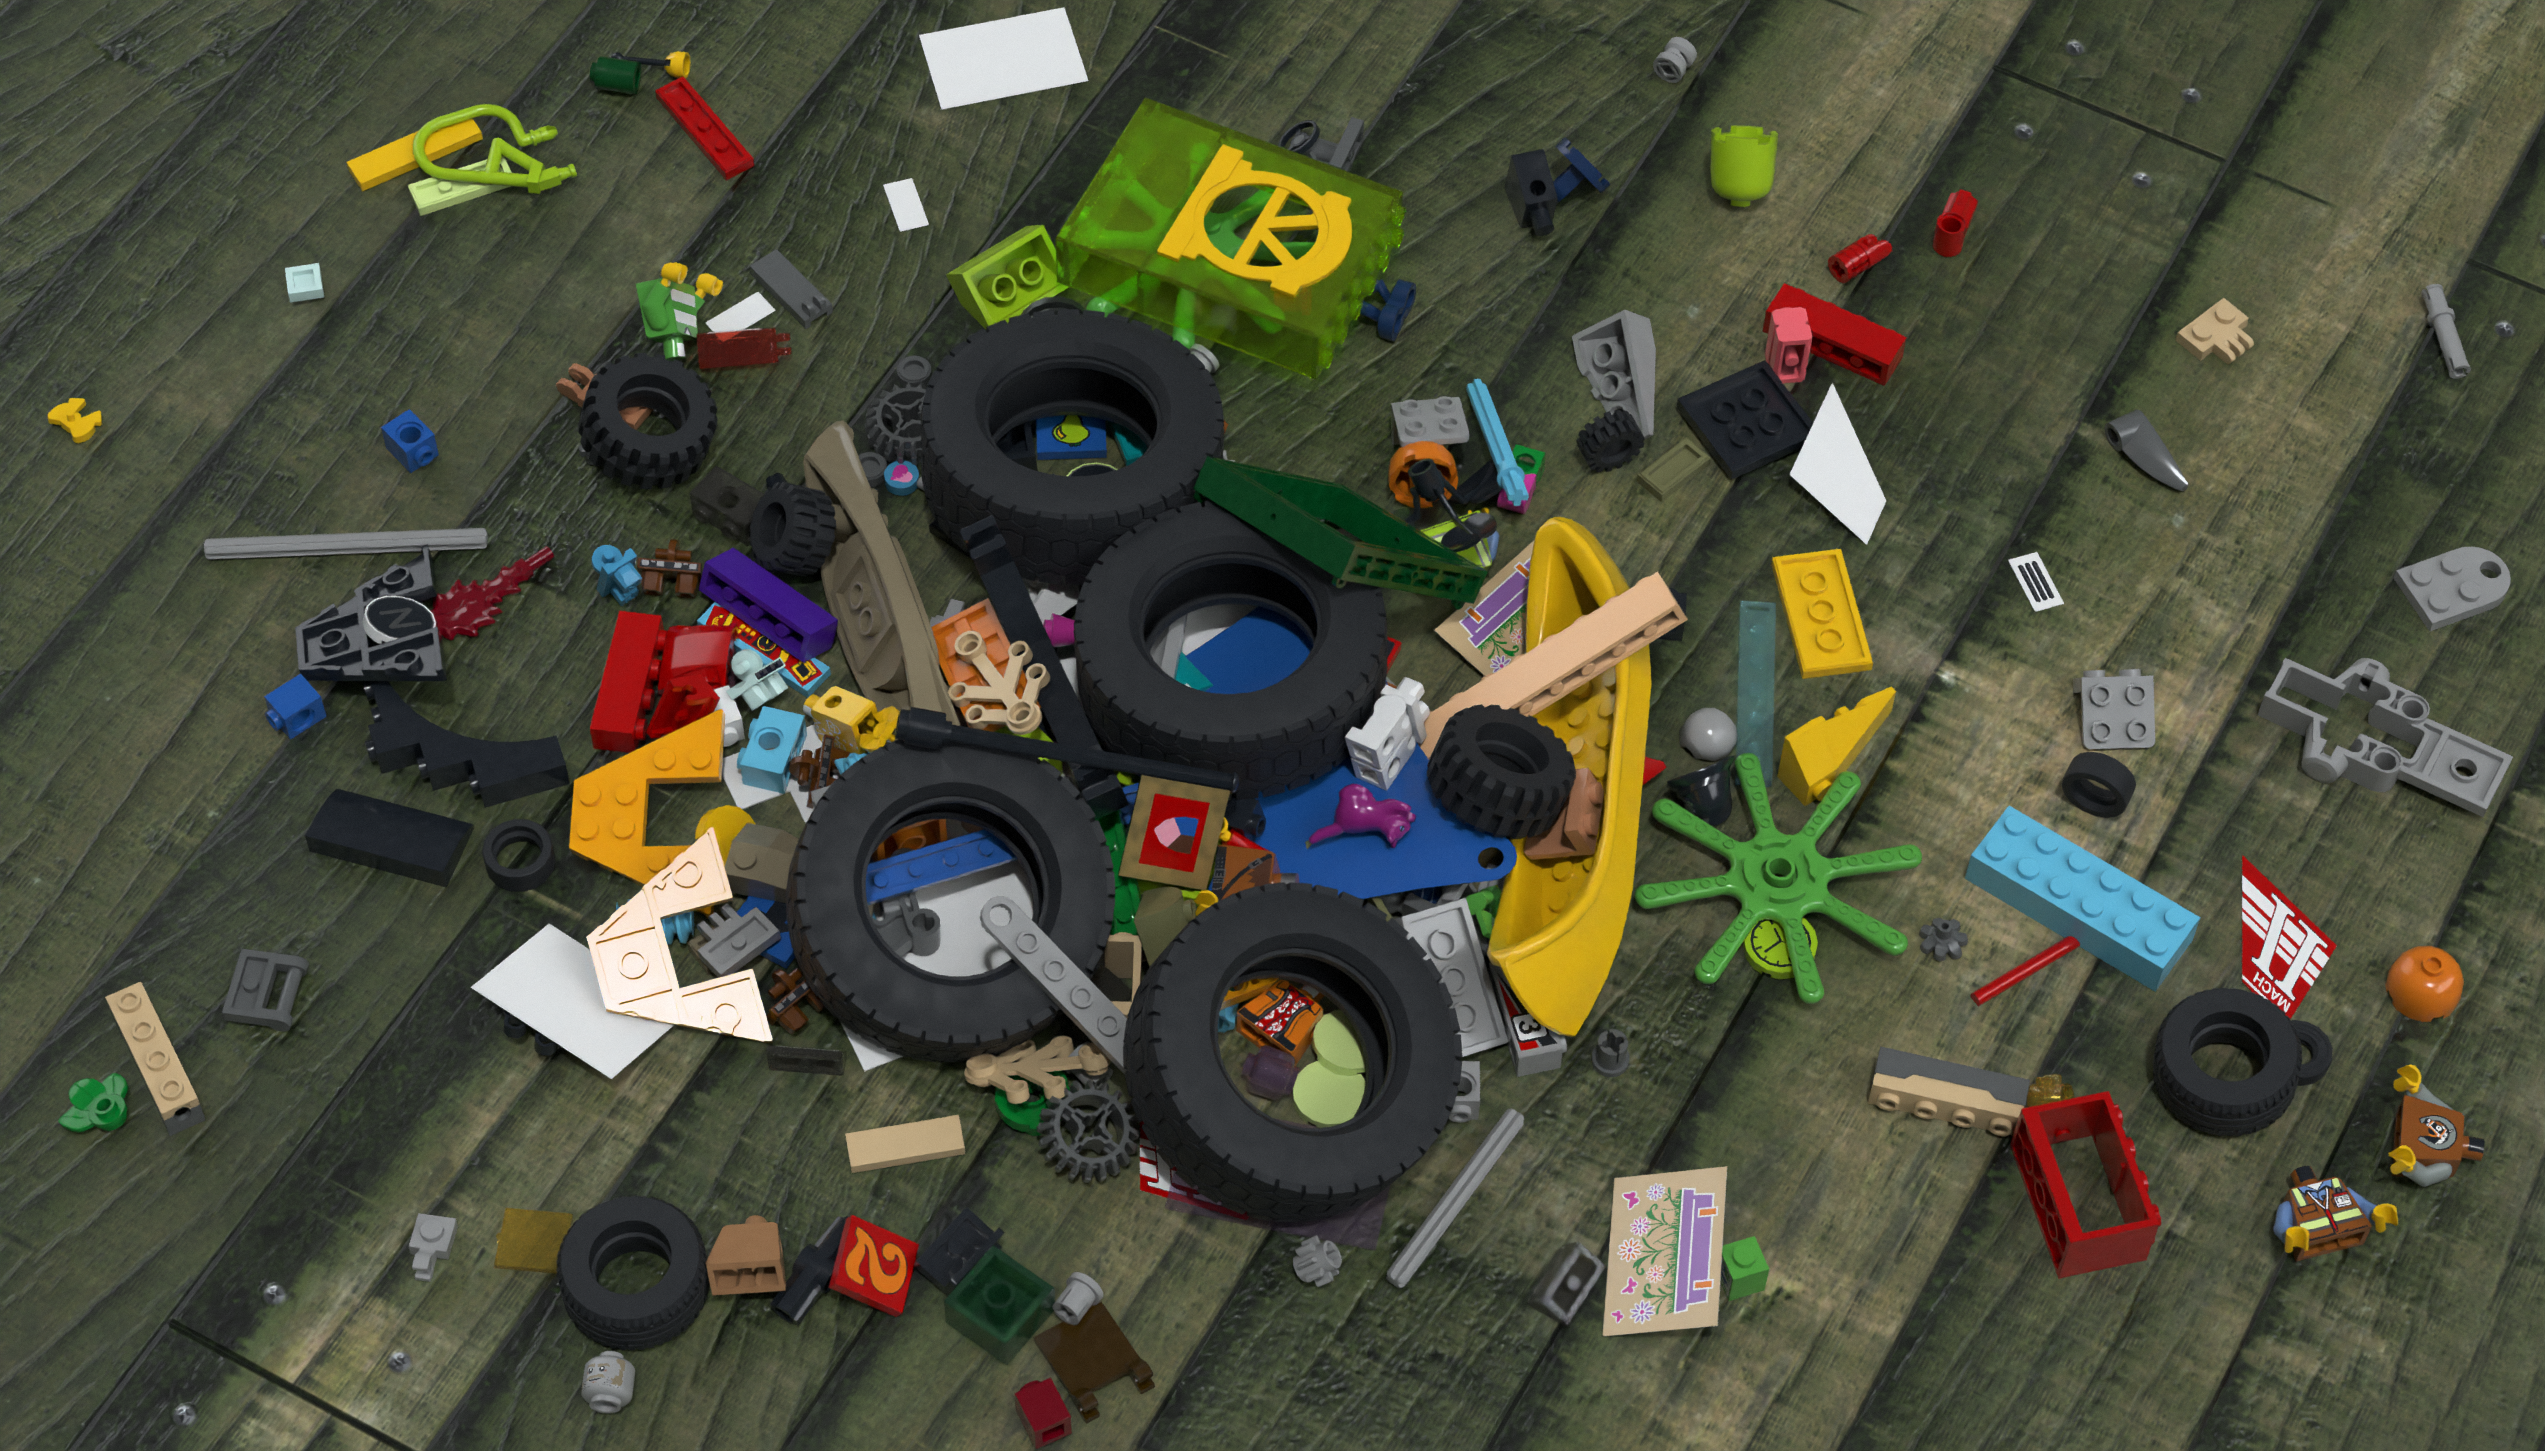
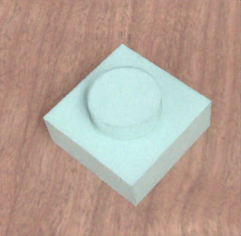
M319 263L285 268L290 303L324 298Z

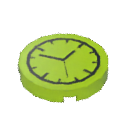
M1802 918V925L1813 958L1815 959L1818 945L1816 933L1810 923L1805 918ZM1772 920L1757 922L1743 941L1745 959L1754 970L1761 974L1762 971L1770 974L1771 978H1794L1782 926Z

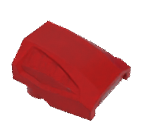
M732 623L729 626L677 625L669 627L659 673V695L663 694L670 679L702 674L713 690L729 685L730 661L735 652L733 644L739 631L737 623Z

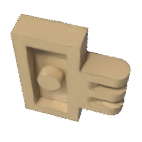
M2225 298L2181 329L2176 337V341L2200 361L2210 353H2214L2223 362L2230 364L2236 357L2241 356L2245 350H2249L2254 346L2253 339L2242 331L2247 326L2249 317Z

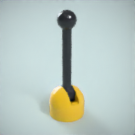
M615 52L611 56V58L637 61L642 65L663 66L666 72L675 78L684 76L686 79L690 72L691 60L688 52H672L665 60L623 56L620 52Z

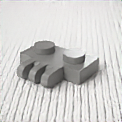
M726 903L720 910L727 920L724 921L714 912L708 918L715 929H712L705 921L697 925L699 932L709 941L697 950L698 956L718 978L735 973L781 938L780 931L757 907L741 918Z

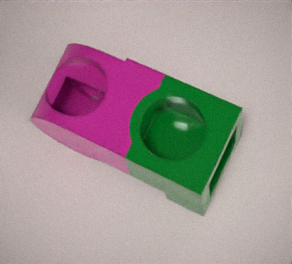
M1515 444L1512 453L1517 466L1521 467L1525 474L1523 482L1529 498L1528 500H1521L1520 506H1514L1512 501H1508L1505 490L1502 489L1499 493L1497 507L1525 514L1537 483L1541 480L1545 470V452ZM1528 457L1532 459L1534 463L1520 460V458Z

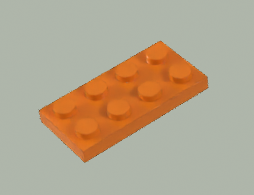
M989 598L931 627L937 644L939 664L950 687L957 682H964L970 686H990L974 664L964 662L955 650L956 639L967 631H976L981 635L987 646L986 656L1004 678L1010 657L1008 649L1011 643ZM1023 668L1015 691L1019 699H1022L1028 681ZM964 692L959 693L956 697L962 696ZM1037 700L1036 705H1038L1039 708H1041V706H1040V704H1039V702H1038V700ZM971 701L968 705L960 707L964 718L966 711L974 705H981L985 709H1007L1003 702ZM982 715L976 716L973 720L979 719ZM988 724L981 730L995 732L1006 725Z

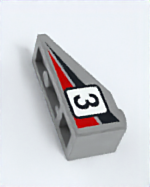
M1489 963L1488 974L1508 1038V1043L1506 1044L1516 1076L1520 1077L1561 1068L1562 1053L1567 1052L1565 1036L1558 1035L1540 1025L1519 1001L1500 967Z

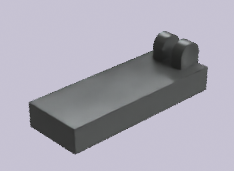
M777 249L750 265V274L805 329L811 326V321L825 313L828 316L833 313L832 303Z

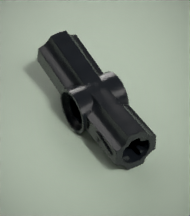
M838 1216L815 1245L808 1244L801 1251L793 1265L792 1275L786 1281V1291H779L770 1303L771 1309L789 1324L799 1326L822 1293L826 1294L831 1290L829 1284L845 1221L848 1216Z

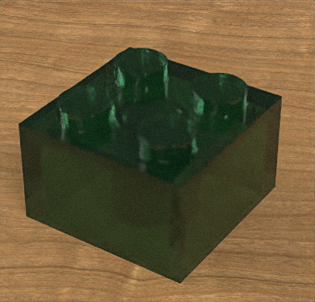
M993 1245L944 1300L946 1323L1008 1365L1054 1312L1055 1288Z

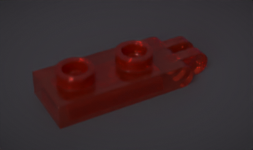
M776 327L696 334L700 369L779 362V355L792 354L791 347H777V342L790 341L791 338L790 333L776 334Z

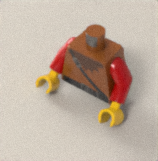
M1224 817L1219 839L1223 840V845H1217L1212 892L1208 890L1199 892L1194 900L1196 904H1200L1195 914L1198 916L1216 902L1245 889L1256 886L1261 887L1264 884L1299 883L1298 873H1280L1276 854L1233 829L1227 831L1228 822Z

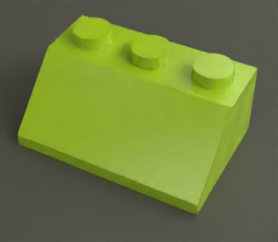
M1044 225L1026 226L946 274L961 305L985 329L987 326L1002 320L1008 323L1009 318L1021 315L1023 310L1031 303L1045 297H1054L1074 285Z

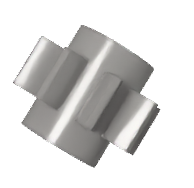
M1317 1235L1301 1242L1302 1246L1295 1249L1297 1255L1293 1258V1266L1298 1277L1308 1283L1314 1280L1317 1287L1334 1281L1333 1276L1339 1274L1337 1268L1342 1263L1341 1255L1336 1245L1327 1240L1320 1243Z

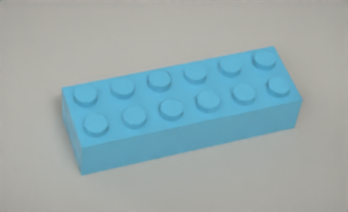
M2011 806L2007 807L1971 854L1965 876L1966 880L2062 937L2072 936L2080 942L2081 948L2155 992L2193 941L2201 918Z

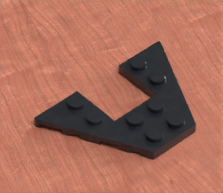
M428 544L421 547L423 551L421 555L404 566L394 564L383 575L374 577L355 589L354 593L356 596L338 608L333 603L322 610L316 617L310 618L295 627L298 668L300 674L307 681L447 680L443 641L438 627L372 647L371 638L365 633L362 624L366 606L374 599L383 596H401L422 603L429 598L437 596L433 558Z

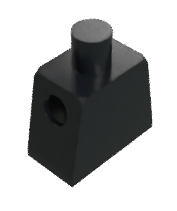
M1544 149L1511 155L1505 191L1518 224L1522 228L1533 226L1537 236L1548 235L1555 229L1553 218L1557 204V193Z

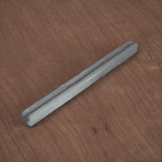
M1512 1108L1505 1111L1389 1268L1386 1277L1389 1283L1397 1288H1402L1406 1285L1521 1129L1524 1123V1116Z

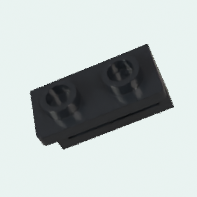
M966 1207L917 1259L914 1266L947 1296L956 1287L963 1291L978 1275L973 1270L978 1263L983 1260L988 1264L1003 1248L998 1242L1005 1232L1001 1228L994 1232Z

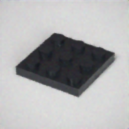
M1765 360L1682 396L1677 400L1678 410L1731 480L1801 449L1813 425L1812 420Z

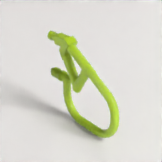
M480 104L437 117L427 122L417 132L413 140V155L417 164L425 173L438 179L526 187L529 193L540 194L542 190L561 185V181L577 176L573 164L558 169L556 166L545 169L543 163L511 146L501 138H494L492 140L484 171L442 168L429 161L425 154L424 145L432 133L441 128L475 117L494 116L504 120L509 125L518 145L521 147L531 144L537 146V143L552 140L558 134L556 127L550 125L540 127L534 131L531 129L526 134L516 115L508 109L497 105ZM502 156L529 171V174L498 172Z

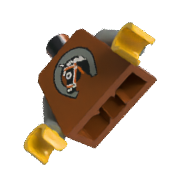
M2406 1065L2399 1068L2397 1072L2402 1077L2394 1080L2393 1085L2395 1090L2399 1092L2406 1091L2407 1095L2403 1096L2396 1112L2393 1151L2388 1153L2389 1157L2393 1158L2392 1165L2390 1166L2391 1176L2407 1177L2418 1185L2426 1187L2454 1177L2462 1158L2481 1161L2485 1141L2482 1138L2463 1135L2464 1115L2453 1110L2421 1083V1073L2416 1066Z

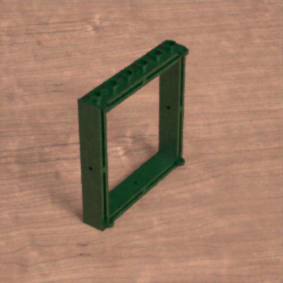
M1207 456L1193 488L1196 490L1194 494L1196 501L1203 503L1209 498L1334 575L1332 584L1337 588L1344 587L1347 581L1450 599L1451 606L1459 610L1464 606L1465 602L1474 604L1488 573L1487 570L1340 483ZM1327 521L1333 522L1366 543L1353 541L1327 525Z

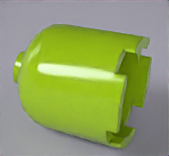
M1739 125L1731 126V131L1721 133L1720 127L1711 130L1710 180L1716 194L1731 200L1730 204L1733 206L1746 207L1750 206L1751 201L1761 199L1770 192L1774 182L1778 133L1776 131H1771L1770 135H1764L1763 127Z

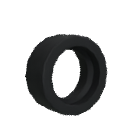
M2084 752L2073 758L2063 777L2061 786L2064 795L2069 801L2082 811L2094 816L2110 818L2117 817L2125 812L2135 791L2136 781L2130 770L2117 759L2103 753ZM2089 780L2096 781L2107 787L2109 790L2100 788L2091 783Z
M513 819L503 822L492 829L484 840L482 855L488 877L500 888L514 892L528 891L537 888L547 881L554 870L555 854L550 835L536 822L527 819ZM530 842L540 848L541 854L539 858L528 867L508 869L498 864V854L509 844Z

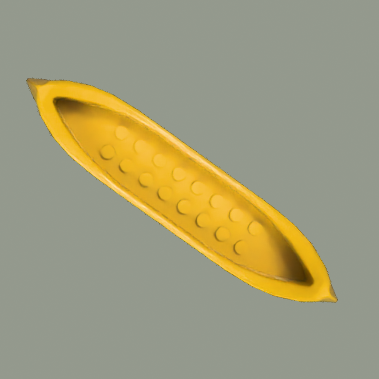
M1564 517L1550 518L1536 532L1530 560L1527 592L1526 653L1542 644L1547 637L1558 634L1571 626L1579 617L1589 615L1597 610L1608 599L1619 596L1630 589L1621 571L1596 537L1584 526L1572 519ZM1649 644L1532 716L1538 719L1537 722L1542 726L1547 725L1551 728L1556 738H1561L1564 741L1567 751H1570L1572 754L1575 769L1589 768L1597 782L1601 783L1604 791L1594 854L1531 860L1524 853L1526 837L1510 839L1517 853L1516 864L1510 873L1505 875L1502 894L1487 950L1491 964L1500 967L1515 995L1528 1013L1540 1025L1558 1035L1573 1037L1580 1030L1608 977L1624 931L1633 891L1652 685Z

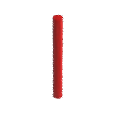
M2067 936L1971 993V999L1978 1007L2080 947V942L2072 936Z

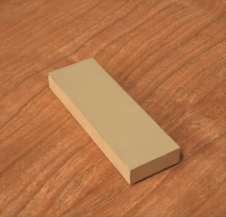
M959 1115L845 1134L852 1173L965 1154Z

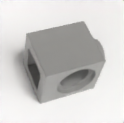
M1462 1061L1458 1091L1465 1092L1467 1095L1456 1096L1453 1109L1448 1118L1453 1122L1459 1123L1478 1120L1480 1107V1061Z

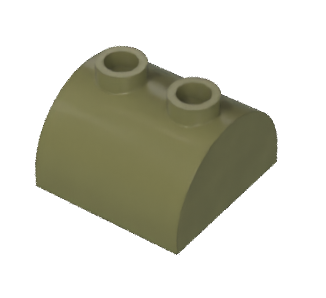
M1163 887L1144 891L1134 922L1149 967L1180 931L1196 917L1195 911L1197 908L1193 899L1185 901L1182 891L1178 888Z

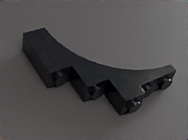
M362 681L367 700L375 699L377 707L371 708L374 724L368 725L371 739L365 741L370 761L378 760L382 774L418 764L422 779L429 777L433 791L469 781L473 795L481 794L485 808L570 784L566 763L557 735L520 742L488 741L462 736L445 730L416 713L400 698L389 681Z

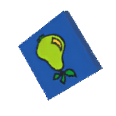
M1059 415L1036 419L1037 460L1107 458L1105 420L1079 415Z

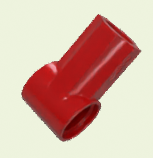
M1960 189L1958 192L1951 193L1943 213L1937 218L1933 248L1942 256L1952 257L1962 251L1965 235L1978 206V200L1972 196L1971 192Z

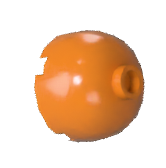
M1418 441L1404 447H1399L1390 460L1388 470L1390 491L1392 490L1395 493L1396 500L1414 508L1413 496L1410 492V488L1414 487V484L1408 474V470L1413 464L1423 459H1432L1443 477L1457 490L1459 479L1456 464L1452 454L1443 445L1431 441ZM1444 487V495L1448 500L1452 494ZM1420 497V508L1432 507V502H1428L1425 498Z
M2417 946L2403 952L2389 970L2385 987L2386 992L2389 990V994L2393 999L2392 1004L2397 1011L2410 1019L2431 1022L2433 1018H2439L2443 1015V1018L2448 1017L2455 1010L2461 999L2464 978L2459 964L2452 955L2437 947Z

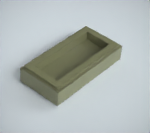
M1686 437L1637 475V482L1662 502L1708 467L1711 457Z

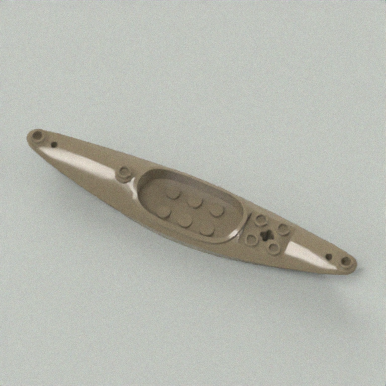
M844 420L836 421L825 428L815 439L804 456L803 464L806 487L825 492L826 496H829L832 500L831 506L835 508V538L831 545L830 554L826 556L825 563L821 566L820 572L830 613L838 619L836 632L846 659L866 699L875 702L878 712L890 706H894L898 710H909L911 706L945 712L946 721H952V725L960 726L948 694L950 686L944 682L939 669V654L936 640L898 539L890 535L888 531V518L885 514L881 513L877 504V490L870 487L853 443V429Z

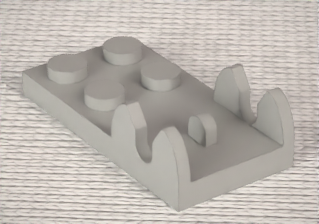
M1466 898L1394 919L1409 932L1406 938L1409 940L1411 937H1414L1426 951L1427 955L1423 959L1428 960L1431 958L1443 977L1439 983L1445 982L1453 1001L1452 1006L1449 1008H1455L1460 1026V1031L1457 1034L1461 1035L1462 1057L1508 1043Z

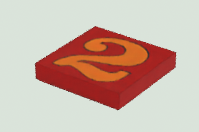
M851 1215L845 1221L829 1288L897 1317L903 1313L919 1244Z

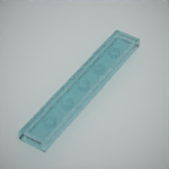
M1740 600L1736 758L1743 753L1755 754L1760 761L1765 787H1771L1773 775L1776 603ZM1735 768V785H1741Z

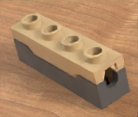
M141 981L106 996L105 998L113 1019L169 1135H174L205 1121L197 1095ZM184 1107L188 1108L182 1115H174L177 1110Z
M1880 1046L1868 1103L1877 1105L1879 1108L1887 1111L1900 1110L1913 1113L1923 1119L1935 1118L1952 1122L1954 1125L1963 1128L1975 1127L1988 1130L1998 1136H2013L2020 1111L2026 1105L2030 1080Z

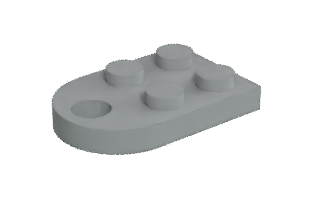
M2461 547L2396 570L2394 580L2429 632L2497 607L2504 600L2511 583L2510 572L2503 560L2493 552L2479 547ZM2489 569L2495 572L2497 577L2488 578L2480 570Z

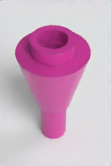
M1052 613L1050 620H1044L1043 626L1053 647L1075 644V620Z

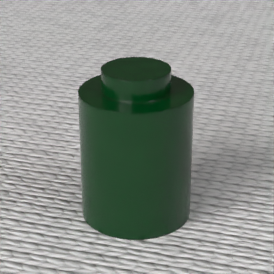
M600 56L597 62H593L591 65L590 81L594 82L595 88L599 90L636 95L641 82V63Z

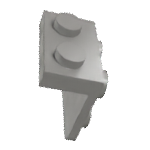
M1444 396L1437 399L1405 400L1403 402L1391 403V438L1393 445L1400 444L1404 447L1418 441H1431L1440 445L1467 442L1469 440V430L1460 397L1451 398Z
M2141 669L2119 670V676L2105 677V670L2083 671L2084 677L2073 679V693H2081L2082 743L2086 749L2150 748L2155 744L2153 676H2141Z

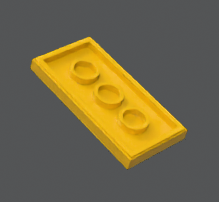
M1841 549L1772 557L1771 566L1802 679L1872 670L1873 661Z

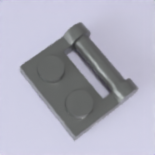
M241 949L222 1011L224 1020L269 1026L281 1032L290 1030L293 1017L290 1015L301 977L307 974L309 962L299 956ZM277 971L287 972L276 1010L266 1009Z

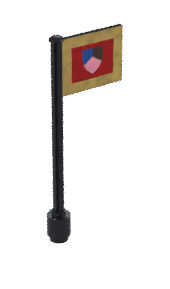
M911 706L909 710H899L895 739L904 740L903 743L907 745L940 750L942 743L949 744V741L1141 775L1118 875L1201 890L1207 889L1229 794L1234 793L1239 786V776L1236 772L1233 771L1230 774L952 725V721H946L945 712Z

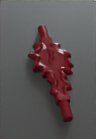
M545 546L526 560L522 558L517 560L510 568L502 566L496 578L491 581L484 579L482 585H478L477 580H473L469 585L464 586L461 580L458 579L446 594L437 593V596L433 597V609H430V611L434 615L435 627H438L441 636H444L449 641H452L457 634L476 637L479 634L478 628L495 623L492 617L501 614L503 611L499 607L493 606V604H500L504 596L520 593L521 588L518 587V583L527 582L533 577V571L554 558L553 552L548 546Z

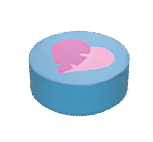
M895 461L886 467L884 471L885 486L892 494L904 496L913 493L918 488L919 471L911 462L904 461L903 464H899L898 461Z

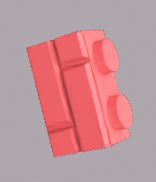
M1802 307L1776 309L1771 314L1765 358L1783 384L1802 382L1806 376L1812 333L1810 325H1808L1806 309Z

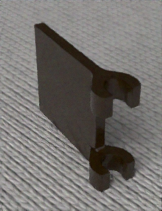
M1102 1301L1090 1307L1078 1324L1071 1325V1323L1068 1324L1063 1321L1033 1337L1034 1342L1072 1397L1079 1414L1086 1424L1100 1417V1413L1096 1408L1099 1404L1092 1392L1126 1374L1130 1375L1140 1394L1155 1387L1151 1379L1153 1377L1151 1368L1146 1361L1138 1356Z

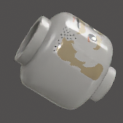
M605 1351L600 1356L590 1359L585 1364L581 1391L582 1397L590 1404V1408L600 1413H615L621 1410V1407L630 1403L635 1379L634 1366L631 1362L624 1359L621 1353L615 1351Z

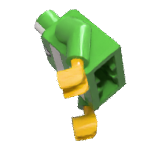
M670 262L662 267V278L636 284L646 336L650 340L663 344L665 359L669 361L685 358L683 341L693 340L698 336L697 312L705 303L703 298L706 293L717 296L723 287L722 280L717 279L714 275L703 273L697 278V291L695 292L694 286L683 283L688 271L687 266L677 262Z

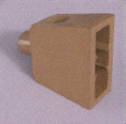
M754 1215L748 1217L745 1224L726 1225L722 1228L706 1261L712 1295L786 1291L784 1255L778 1224L767 1222L763 1217Z

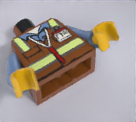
M2302 1166L2290 1174L2295 1187L2287 1191L2283 1203L2278 1206L2273 1231L2285 1244V1252L2292 1253L2293 1251L2297 1262L2363 1245L2372 1227L2371 1224L2375 1225V1230L2379 1233L2386 1230L2385 1223H2391L2394 1226L2399 1224L2397 1208L2394 1205L2386 1203L2377 1206L2367 1201L2351 1188L2346 1187L2342 1180L2337 1177L2318 1181L2311 1166Z

